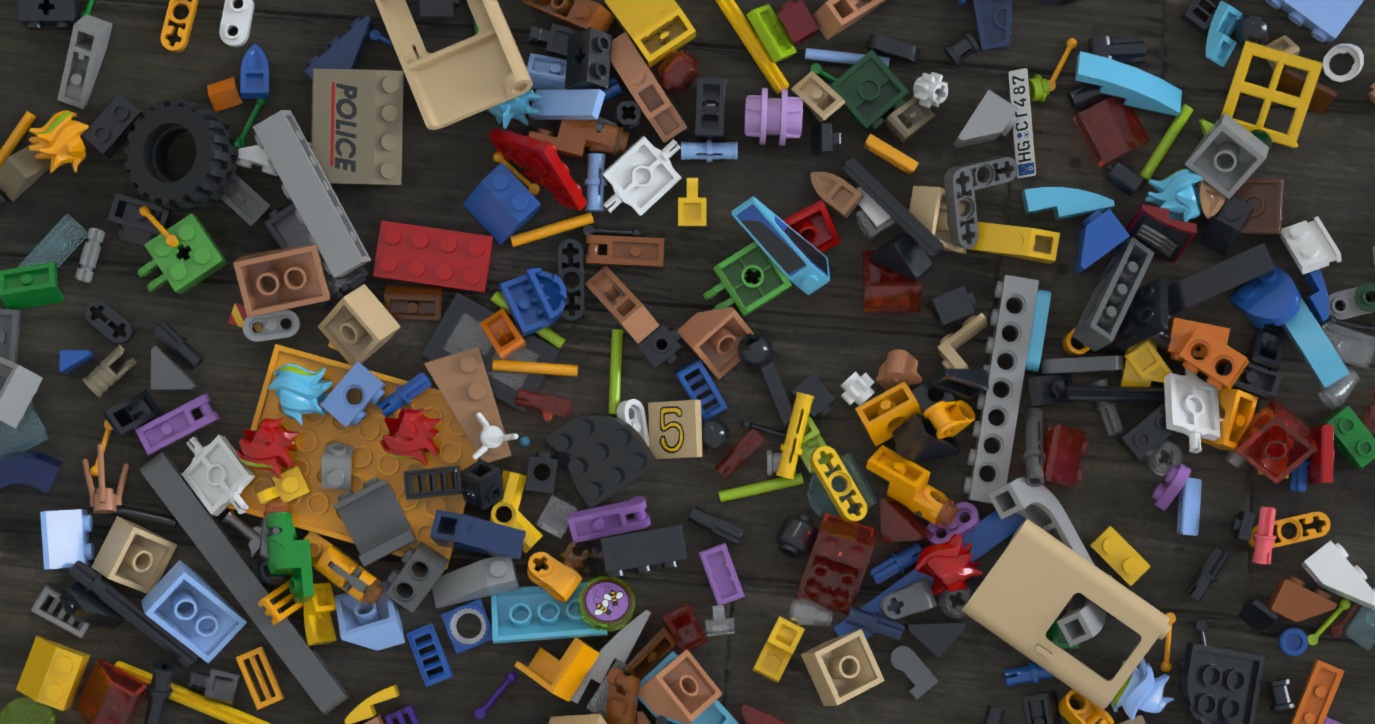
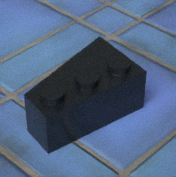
M682 525L585 541L590 575L608 573V578L624 576L625 569L635 568V573L652 571L651 565L661 563L662 569L679 566L678 560L687 559Z

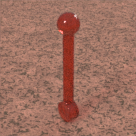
M1355 603L1341 622L1331 627L1330 632L1333 636L1340 637L1343 634V627L1361 606L1360 604Z

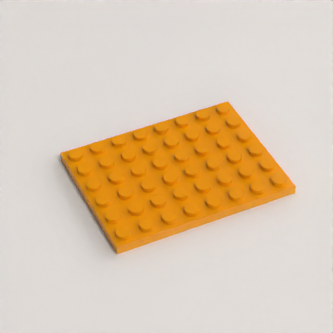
M275 344L250 430L257 431L259 424L264 418L280 419L284 417L280 426L288 431L300 433L291 440L295 442L293 445L297 448V451L288 450L295 463V467H300L311 493L287 504H284L281 497L263 505L260 503L257 493L275 486L272 479L275 475L269 470L249 468L256 477L240 494L249 506L245 513L263 518L269 513L288 512L293 516L294 527L354 543L338 510H335L333 507L334 504L339 502L337 497L350 490H353L354 494L363 490L362 484L375 477H378L379 480L387 479L418 539L392 554L403 557L409 547L415 549L421 541L449 560L445 567L447 570L453 548L438 546L430 538L436 510L463 514L467 502L464 501L462 494L406 500L403 472L457 465L461 466L462 471L479 461V458H472L476 450L441 391L429 387L412 399V404H405L389 417L398 418L403 408L414 410L425 408L422 413L424 416L430 419H441L434 427L439 430V436L432 437L440 453L433 456L431 452L424 451L428 465L424 466L416 459L396 458L384 451L380 441L383 440V435L389 436L391 433L384 421L385 416L381 412L382 408L379 409L377 404L373 405L371 403L364 411L367 414L364 420L357 427L352 425L350 428L345 427L320 405L322 402L318 403V405L326 412V415L323 416L319 413L302 414L303 425L297 420L285 416L280 404V397L275 395L278 390L268 389V386L277 377L273 373L280 366L294 363L313 372L324 367L326 371L320 380L326 379L327 382L332 381L333 386L324 393H331L353 366ZM371 371L386 384L383 389L386 393L379 402L395 392L398 385L402 387L409 382ZM360 389L352 390L348 396L349 402L352 405L359 404L363 398ZM342 443L346 446L354 447L352 485L350 490L322 488L321 458L325 445ZM280 465L281 474L293 468L288 466L285 469ZM446 473L447 489H453L451 473ZM435 474L436 491L442 490L440 474ZM424 475L425 492L430 491L429 475ZM412 476L414 493H419L418 476ZM232 504L228 505V508L236 510Z

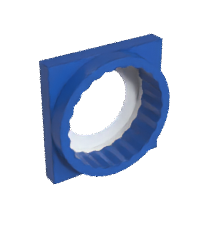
M481 598L441 614L456 654L493 639L492 625ZM466 613L475 614L482 623L481 632L472 639L460 636L456 628L458 619Z

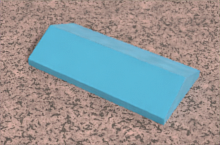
M593 582L580 583L566 603L558 601L540 586L520 587L518 590L492 595L493 644L607 635V624L594 621L583 608V594L586 588Z

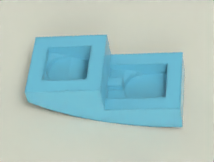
M1220 1L1215 11L1206 42V57L1221 67L1225 66L1237 44L1230 36L1237 20L1243 14L1223 1Z

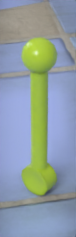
M1342 599L1339 603L1340 606L1314 634L1307 636L1309 645H1316L1318 637L1343 610L1350 608L1351 603L1348 599Z

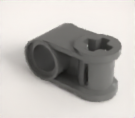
M928 578L884 595L880 600L879 606L884 616L899 619L936 607L937 603ZM890 599L900 602V606L897 607V613L887 609V606L891 604Z

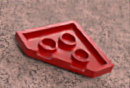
M494 128L488 137L496 150L504 156V159L509 163L513 160L516 165L525 169L522 174L539 187L543 185L547 190L556 194L553 199L559 204L579 211L585 207L587 201L582 195L581 187L574 182L569 174V168L560 160L557 155V149L551 142L534 139L528 135L515 134L510 130L504 131Z

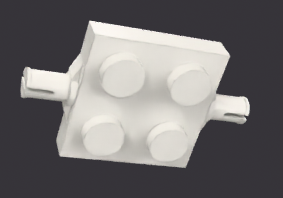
M645 136L636 141L602 173L604 178L611 184L615 193L603 203V206L611 213L619 204L624 202L630 205L639 216L643 215L681 179V176L673 169L669 160L673 154L681 149L677 142L672 139L665 148L659 150Z
M1185 368V376L1169 373L1164 377L1166 429L1186 434L1189 437V451L1199 453L1202 451L1201 438L1215 441L1221 437L1218 389Z
M218 435L205 447L201 445L196 437L190 438L186 445L191 449L195 457L189 467L181 474L211 515L218 516L229 504L235 507L238 514L245 513L249 506L240 494L256 476L249 467L239 460L236 450L225 436Z

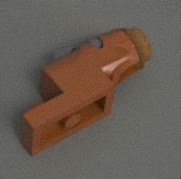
M598 117V120H562L557 138L553 137V132L539 128L537 132L530 131L529 136L541 141L547 140L551 142L559 154L583 160L586 147L589 148V151L607 152L617 155V153L624 154L630 132L623 131L624 128L618 127L617 124Z

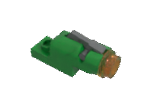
M273 502L266 504V511L263 512L264 519L261 523L259 554L267 559L268 568L272 575H292L289 587L291 594H294V603L307 602L314 596L310 540H294L297 539V534L289 503Z

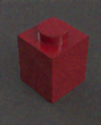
M791 0L779 8L781 12L777 13V18L794 47L818 34L819 28L803 0L796 3L794 0Z

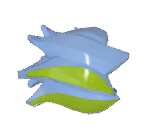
M1143 658L1139 663V668H1135L1110 702L1114 712H1117L1118 708L1122 706L1130 720H1134L1138 710L1160 713L1167 703L1175 700L1174 698L1164 697V686L1170 676L1164 674L1159 678H1154L1150 664H1146Z

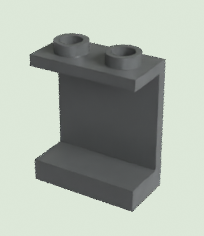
M378 477L363 483L364 489L355 494L353 490L341 494L337 497L339 502L333 505L334 509L338 510L360 553L359 558L364 567L418 540L387 479L379 480Z

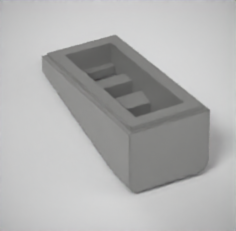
M45 584L33 603L31 611L82 638L90 624L80 622L76 628L73 626L75 619L72 615L67 622L64 621L63 617L66 611L63 607L57 616L54 615L53 611L59 601H61L59 597L63 593ZM50 595L54 599L46 610L42 607Z

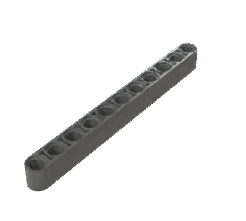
M162 451L140 468L143 476L321 712L327 715L349 698L347 692L312 646H308L306 637L291 617L288 616L274 626L271 622L273 620L271 615L267 617L264 613L266 611L265 607L258 605V602L270 594L271 591L259 580L257 572L214 515L210 514L183 478L182 473L171 458ZM274 598L270 602L274 605L278 600ZM281 607L277 611L279 614H281L285 610L283 607Z

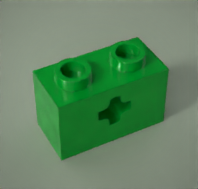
M1349 406L1340 407L1319 424L1334 425V444L1354 469L1363 468L1375 459V438Z

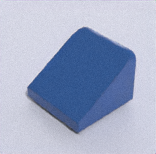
M61 350L59 371L66 374L93 359L94 353L88 350Z

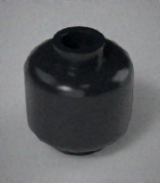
M798 514L797 517H787L784 519L776 536L780 552L795 559L810 553L817 538V530L812 525L813 521L809 517Z

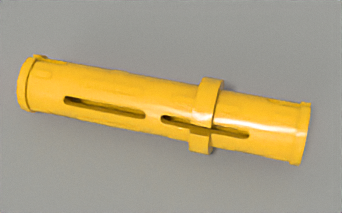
M796 392L785 443L781 444L780 450L783 451L778 471L776 472L777 476L794 479L798 456L802 455L803 449L800 448L812 400L814 399L812 395Z

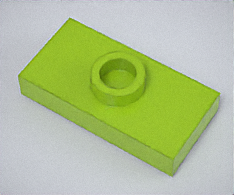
M769 4L756 8L746 14L759 40L765 46L774 63L789 58L797 52Z

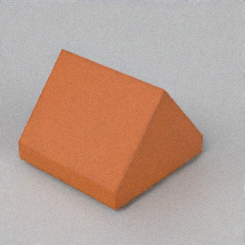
M235 77L207 85L208 96L216 112L243 104Z

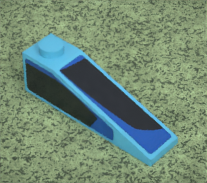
M754 196L732 210V216L786 277L807 295H810L830 281L828 258Z

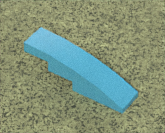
M1080 51L1077 57L1076 81L1099 85L1100 93L1124 98V105L1174 116L1180 115L1182 90L1136 67Z
M1299 298V311L1282 327L1289 339L1293 340L1306 364L1310 365L1321 386L1326 388L1350 373L1303 299Z

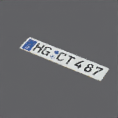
M1024 68L1009 71L1008 73L1011 104L1017 107L1014 116L1018 118L1013 125L1015 160L1018 167L1017 178L1036 175L1028 69Z

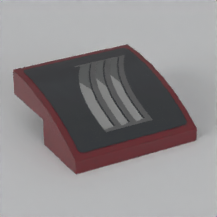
M1142 204L1125 228L1130 236L1124 241L1133 237L1152 250L1154 258L1175 263L1197 234V225L1195 223L1170 219L1169 209Z

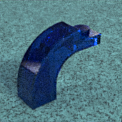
M32 451L15 452L0 457V489L10 484L23 483L48 493L63 462L49 455Z

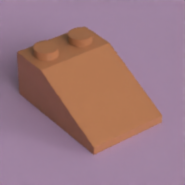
M317 244L264 251L241 256L233 262L247 318L330 300Z

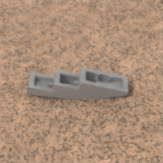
M646 609L600 650L599 657L571 698V701L579 703L591 679L602 683L614 658L625 664L651 611Z

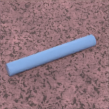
M806 48L805 59L855 64L866 55ZM878 56L889 68L890 57Z

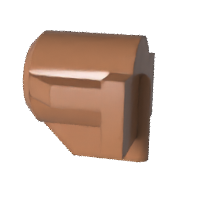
M892 350L888 353L887 360L879 367L876 382L885 391L904 381L910 389L911 385L922 383V377L917 373L918 361L905 350Z

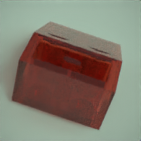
M823 513L796 598L849 615L872 556L878 530L858 523H849L840 517Z

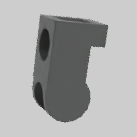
M898 645L890 651L889 661L891 665L897 670L902 671L913 683L907 690L916 700L939 682L909 647Z

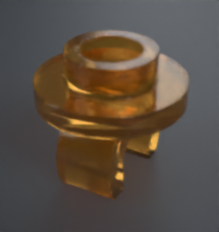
M571 542L567 546L565 553L559 554L558 559L562 564L581 572L585 568L582 561L587 558L589 550L585 549L581 556H575L573 554V547L576 543Z

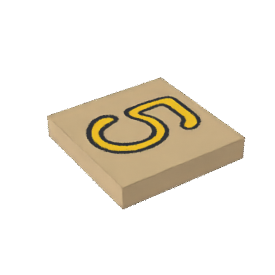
M701 400L648 403L649 445L655 458L702 457Z

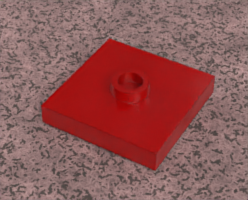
M1334 425L1311 427L1310 484L1333 483Z

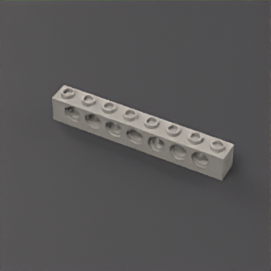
M1005 275L1002 277V281H997L994 297L999 298L997 309H992L990 325L994 326L993 337L988 336L985 353L990 354L988 365H983V369L988 372L989 389L978 395L977 409L981 410L979 421H974L972 437L976 438L975 449L970 448L968 465L972 466L970 477H965L963 493L967 494V500L993 504L988 493L1007 484L1039 280ZM1009 299H1015L1020 303L1019 313L1012 314L1007 310L1006 303ZM1004 327H1011L1015 330L1016 338L1013 342L1003 339L1002 330ZM1005 354L1010 357L1012 364L1008 370H1003L998 366L997 359L999 355ZM996 382H1001L1007 387V394L1004 398L994 395L993 386ZM992 410L999 411L1003 416L1002 423L999 426L992 425L988 420V415ZM987 438H993L997 441L998 450L996 453L989 454L985 451L984 442ZM983 466H989L994 472L993 479L990 482H984L979 476V471Z

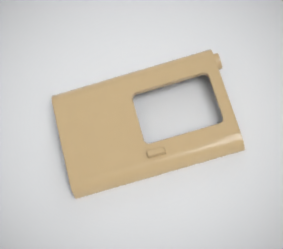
M375 0L428 129L437 130L520 96L533 86V82L497 0H467L478 26V33L434 53L426 51L406 0Z
M1027 518L1019 526L1010 544L961 609L962 612L1102 710L1110 704L1158 638L1162 640L1171 628V625L1168 624L1170 620L1168 616ZM1075 593H1081L1141 636L1138 645L1110 680L1104 679L1046 637V632Z

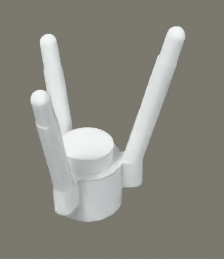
M477 412L476 417L484 428L480 435L483 445L473 454L472 458H479L489 448L495 449L500 447L503 441L518 439V434H504L497 426H490L485 417L480 412Z

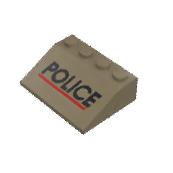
M312 69L311 149L329 183L401 185L404 71Z

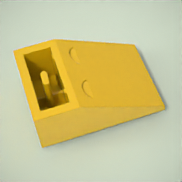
M604 0L649 68L696 37V30L675 0Z

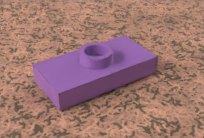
M726 543L699 552L718 606L745 597Z

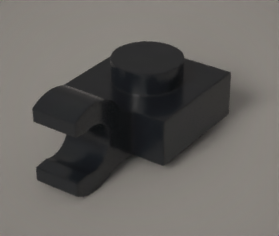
M552 23L551 31L531 26L528 40L536 43L547 44L545 52L567 58L569 35L580 30Z
M211 669L209 677L190 672L187 684L188 688L192 690H206L204 694L205 699L233 705L240 675Z

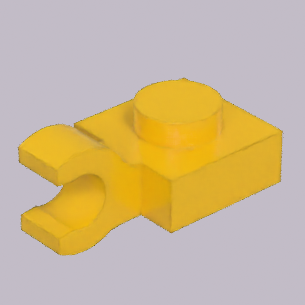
M687 178V198H678V226L706 227V198H698V178Z
M297 466L282 473L281 479H277L276 476L273 477L275 486L257 493V496L263 505L281 497L284 504H287L311 493L300 467Z

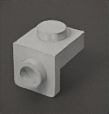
M342 443L325 445L321 458L322 488L351 489L353 446H346Z

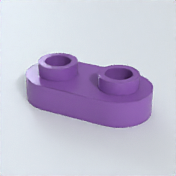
M1181 463L1177 467L1172 466L1164 479L1166 481L1165 484L1159 483L1152 494L1156 507L1163 511L1167 509L1186 483L1191 469Z
M961 502L947 510L943 518H939L938 524H928L926 535L932 545L945 543L955 533L957 536L960 534L964 537L978 526L980 521L979 513L971 503ZM969 516L970 520L968 522H961L962 517ZM940 532L947 533L944 538L937 537Z

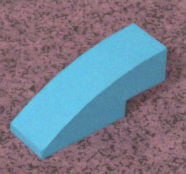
M1040 187L1025 189L1021 193L1026 215L1053 210L1055 220L1094 213L1098 209L1104 211L1115 206L1112 199L1073 188Z

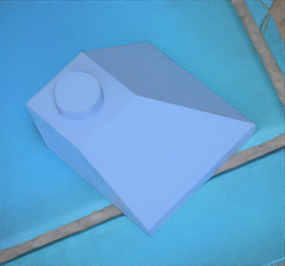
M381 582L375 584L374 587L367 586L364 591L368 595L362 602H359L348 593L334 596L340 637L343 641L377 651L405 643L402 622L396 602L385 595L389 586L388 583Z

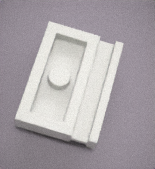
M1318 216L1314 217V221L1307 223L1305 220L1282 228L1280 238L1302 275L1329 266V263L1332 261L1341 262V253Z

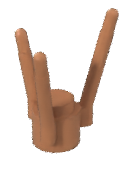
M98 444L99 488L96 489V492L88 460L83 459L82 461L90 495V507H93L94 513L111 514L116 512V506H122V494L129 465H123L116 494H113L112 488H105L103 445Z

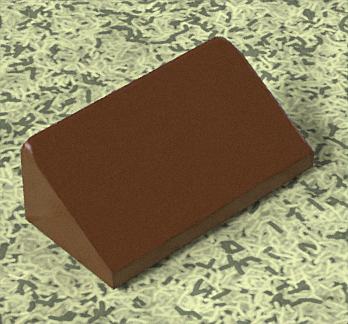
M1285 68L1281 72L1276 90L1300 97L1306 76L1290 68ZM1317 82L1308 109L1322 115L1336 97V91Z
M386 285L384 307L394 319L441 321L443 289L436 286Z
M663 627L623 668L624 673L627 676H635L641 681L677 644L676 641Z

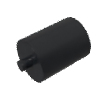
M1083 83L1066 91L1068 100L1075 112L1105 100L1104 93H1100L1099 85Z
M1120 159L1114 166L1109 163L1106 167L1109 173L1105 179L1129 197L1144 179L1142 175Z

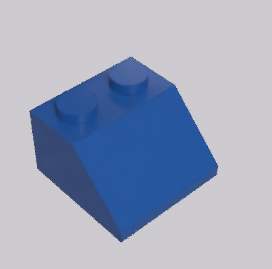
M500 163L486 176L463 203L465 208L500 245L504 244L510 236L517 232L542 208L541 203L503 163Z
M1098 209L1082 222L1085 227L1078 232L1073 272L1076 275L1130 236L1110 209L1104 213Z

